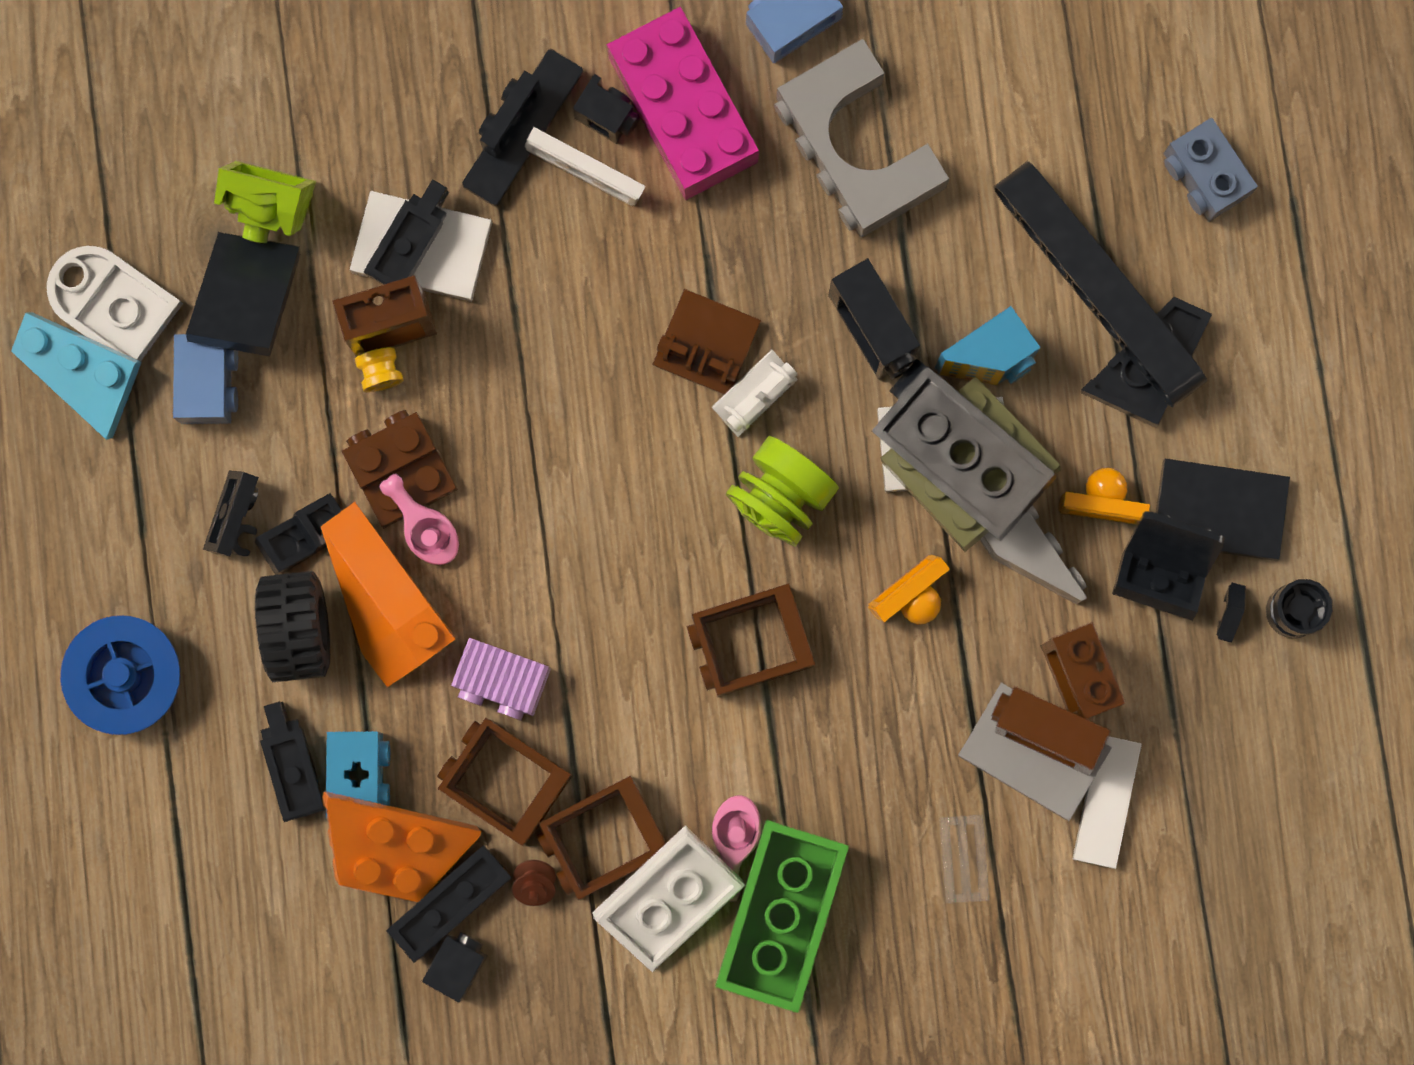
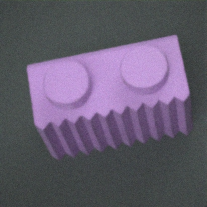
M469 638L451 686L460 689L458 698L482 706L484 699L500 704L497 712L521 721L524 713L534 716L551 668Z

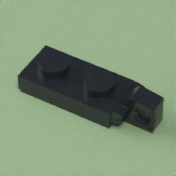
M432 179L421 198L413 194L409 201L405 200L364 269L365 275L383 285L414 275L444 224L443 221L447 213L441 210V207L450 193L447 187Z
M283 701L263 706L269 728L260 730L263 739L260 740L283 821L288 822L326 810V807L323 805V795L306 736L299 720L289 721Z

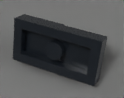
M229 470L203 550L228 557L231 556V553L239 556L250 555L251 551L239 546L238 537L242 533L257 534L258 530L255 527L241 523L243 517H246L247 511H250L256 503L258 497L256 484L259 477L246 472Z

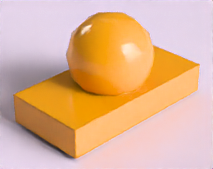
M1108 467L1100 468L1088 477L1086 494L1065 492L1060 498L1059 511L1063 514L1137 525L1142 514L1149 511L1150 504L1125 501L1127 482L1118 470Z
M928 555L871 601L867 608L876 619L882 622L887 621L901 609L903 616L909 622L917 625L927 624L937 617L941 608V598L931 584L949 571L950 568L941 557Z

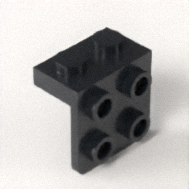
M1146 511L1142 514L1122 553L1112 594L1193 621L1198 612L1205 578L1220 554L1225 538L1206 527L1194 526L1173 519L1164 513Z

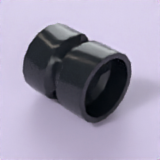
M1298 579L1276 589L1272 593L1266 605V618L1271 628L1279 635L1287 638H1301L1321 630L1329 622L1333 611L1332 599L1327 589L1320 583L1310 579Z

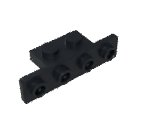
M549 49L533 74L524 70L518 80L515 78L510 80L501 96V100L504 103L496 115L490 113L485 118L479 129V135L482 136L480 143L483 151L463 180L462 185L464 189L494 207L499 205L531 155V152L526 150L525 144L533 127L546 132L582 76L583 68L555 50Z

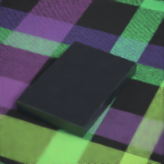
M218 232L186 331L187 342L270 357L300 258V246L272 241L259 243L244 239L239 235Z
M1165 458L1162 462L1156 513H1164L1173 519L1194 526L1206 527L1215 533L1221 534L1225 541L1220 553L1278 561L1280 560L1290 477Z

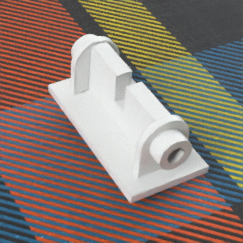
M771 349L712 408L733 433L739 437L798 380L796 378L798 374L787 362L784 364Z

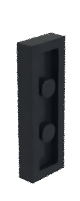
M483 845L386 931L412 962L415 963L507 883L512 876L488 848Z

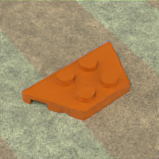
M324 791L322 797L323 805L327 811L329 829L327 830L334 856L332 862L335 880L340 886L419 902L475 843L481 834V830L477 826L326 791Z

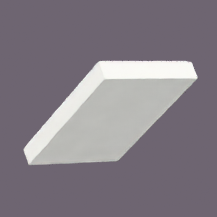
M370 191L350 266L351 273L369 277L364 274V269L407 199ZM441 208V210L447 213L443 221L444 224L414 275L424 291L472 302L492 221Z
M684 826L592 914L594 919L653 972L743 889L745 884L742 878L688 827Z

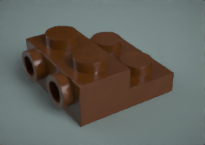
M403 410L391 415L384 421L386 428L371 435L369 430H364L347 439L349 447L341 451L383 529L404 518L402 511L393 499L383 494L379 488L380 484L387 480L389 476L397 474L401 477L407 493L415 502L424 507L458 490L417 412L408 415L407 411Z

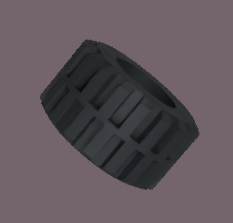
M314 571L262 576L259 579L255 592V621L260 656L269 679L275 683L325 677L330 665V631L325 596L319 578Z

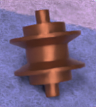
M528 860L520 863L515 868L512 891L514 897L519 902L529 906H540L548 903L554 897L556 873L551 865L540 860Z

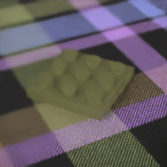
M974 377L958 391L1055 474L1061 471V465L977 377ZM961 443L956 446L953 451L954 462L960 465L969 463L975 455L974 446L971 443ZM890 449L880 457L882 464L964 552L989 532L893 449ZM999 469L990 471L984 480L985 488L991 492L1003 489L1007 483V475L1005 471Z

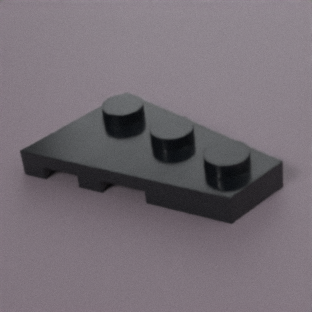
M1173 297L1157 313L1158 317L1192 357L1208 326L1212 313L1176 297ZM1123 350L1118 352L1108 362V365L1081 389V394L1155 428L1158 427L1168 407V404Z

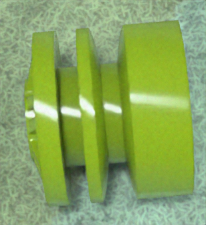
M768 436L752 457L753 462L764 473L763 476L758 478L742 471L738 479L751 492L748 493L738 486L731 485L726 492V496L736 505L740 514L759 530L772 538L783 540L789 545L796 547L801 541L802 536L790 523L793 522L806 530H809L813 524L809 517L801 510L802 506L805 504L813 509L823 511L837 493L839 487L823 470L797 450L775 437Z

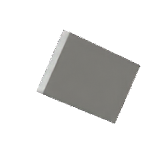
M1001 683L958 754V757L1069 822L1112 747L1106 743L1104 744L1093 771L1087 776L996 734L997 722L991 720L992 713L1002 692L1010 696L1013 690Z

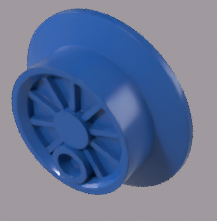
M132 616L106 617L85 627L68 646L61 665V688L71 711L87 726L107 734H132L155 724L167 713L173 704L180 684L179 659L171 641L155 625Z

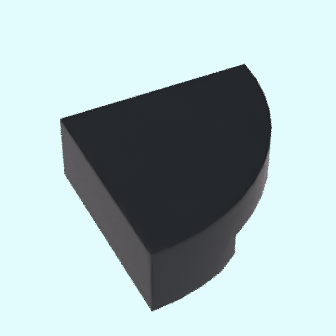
M1231 582V585L1227 588L1223 601L1226 602V609L1217 626L1216 635L1219 640L1232 643L1245 611L1246 586Z

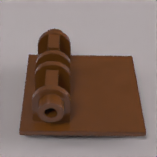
M684 289L667 331L660 339L657 347L658 352L652 365L725 395L737 380L761 320Z

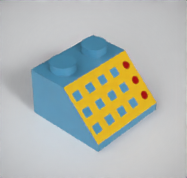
M1010 306L942 352L934 368L939 375L972 380L974 377H977L982 383L998 385L1007 379L1010 384H1013L1031 371V367L1036 364L1033 358L1041 347L1012 306Z

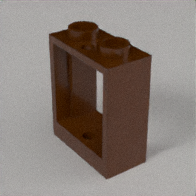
M415 275L333 300L344 341L356 357L372 350L387 347L395 348L437 335L426 295ZM381 296L383 298V303L381 305H375V297Z
M789 583L693 613L692 619L694 624L686 626L693 649L702 648L707 664L699 666L706 690L715 688L717 698L815 666ZM775 602L794 661L724 683L706 624Z
M1093 622L1056 636L1040 645L1067 711L1088 719L1125 704ZM1096 662L1103 664L1104 668L1101 672L1098 671Z
M1015 686L1010 696L1002 692L991 719L997 722L996 734L1087 776L1093 771L1111 731Z
M485 718L481 724L474 721L461 740L462 743L467 745L458 759L451 756L440 770L437 777L442 780V783L437 789L521 846H526L539 827V823L546 817L573 775L490 719ZM491 734L550 773V776L516 826L456 787Z
M631 775L540 822L539 825L543 832L537 834V838L547 857L555 855L563 869L557 872L556 875L567 896L575 893L578 900L639 869L666 844ZM621 794L650 851L584 884L556 828Z

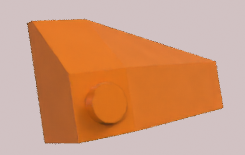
M353 502L321 526L361 652L386 687H389L455 640L454 634L356 502Z

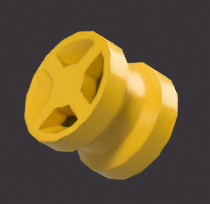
M395 348L376 349L355 358L357 368L363 372L364 379L361 384L364 392L385 390L397 386L404 381L401 371L396 369L394 363L397 358Z

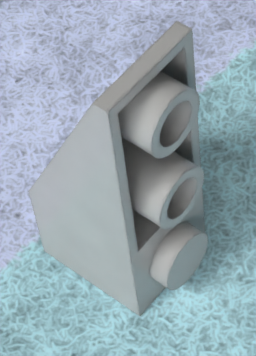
M1033 505L1001 542L990 532L980 539L993 560L1076 605L1087 598L1082 591L1087 588L1085 581L1074 567L1067 569L1059 557L1063 550L1056 538L1050 532L1044 534L1035 522L1039 515Z

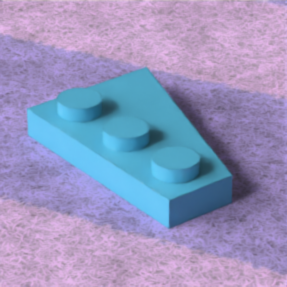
M33 312L25 313L11 352L106 440L113 439L142 362Z

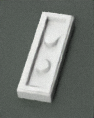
M533 127L526 141L525 148L527 151L631 206H635L645 188L643 184Z
M1108 736L1105 743L1111 746L1112 749L1086 791L1072 859L1116 869L1142 743Z

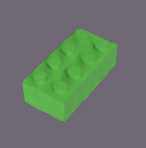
M765 821L715 987L799 1013L847 855L848 845L775 822Z

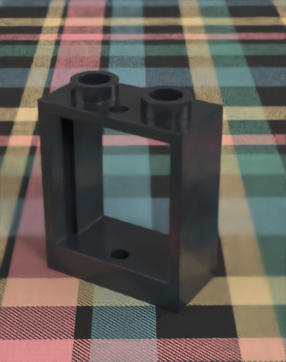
M869 258L831 279L828 296L877 379L880 380L889 375L890 379L894 380L902 376L911 364L916 361L915 357L920 344Z

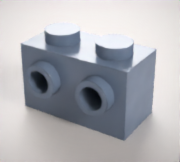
M1212 117L1171 142L1163 153L1166 157L1164 164L1167 171L1174 180L1182 181L1189 192L1187 199L1191 207L1198 215L1204 214L1208 222L1250 197L1258 187Z

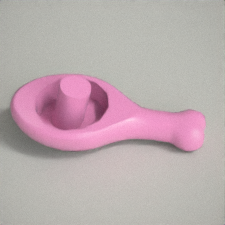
M393 474L387 480H384L379 488L383 494L391 497L402 511L405 539L411 551L417 557L430 564L444 565L451 562L457 555L459 547L458 535L451 521L439 511L424 507L415 502L404 489L402 478L397 474Z
M742 795L730 797L723 802L714 817L712 825V836L716 848L723 861L738 876L742 862L756 848L761 836L760 813L753 801ZM739 891L730 901L736 902L741 892Z

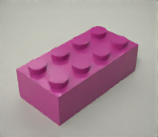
M681 6L607 44L609 60L685 200L758 163L759 150Z

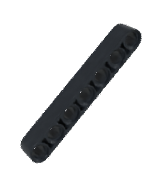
M1026 161L994 186V190L1004 206L1169 406L1175 407L1207 382L1204 372L1034 165Z

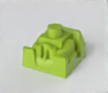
M234 161L220 167L218 170L214 204L221 205L224 203V208L229 210V213L235 215L238 213L237 222L245 223L242 238L254 242L267 243L269 230L278 231L282 228L287 236H292L301 230L316 181Z

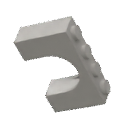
M864 39L859 40L778 87L776 97L778 102L774 104L775 110L785 126L792 124L799 135L795 141L803 157L807 161L813 158L821 171L817 174V178L828 196L834 193L842 207L838 209V212L849 231L856 229L861 238L943 191L949 182L948 175L928 144L892 165L877 170H864L851 166L841 159L834 150L829 137V126L834 116L843 107L883 83L885 73Z

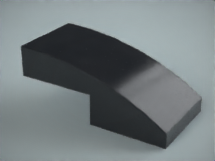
M329 493L296 511L292 518L256 537L255 544L274 574H283L327 547L321 526L342 510L332 494Z

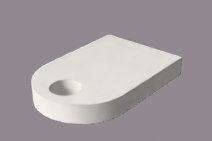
M96 246L78 247L62 255L53 265L47 280L49 303L62 320L84 336L139 361L143 359L183 305L180 300L118 256ZM73 266L81 267L84 271L83 281L76 287L65 286L63 282L65 271Z

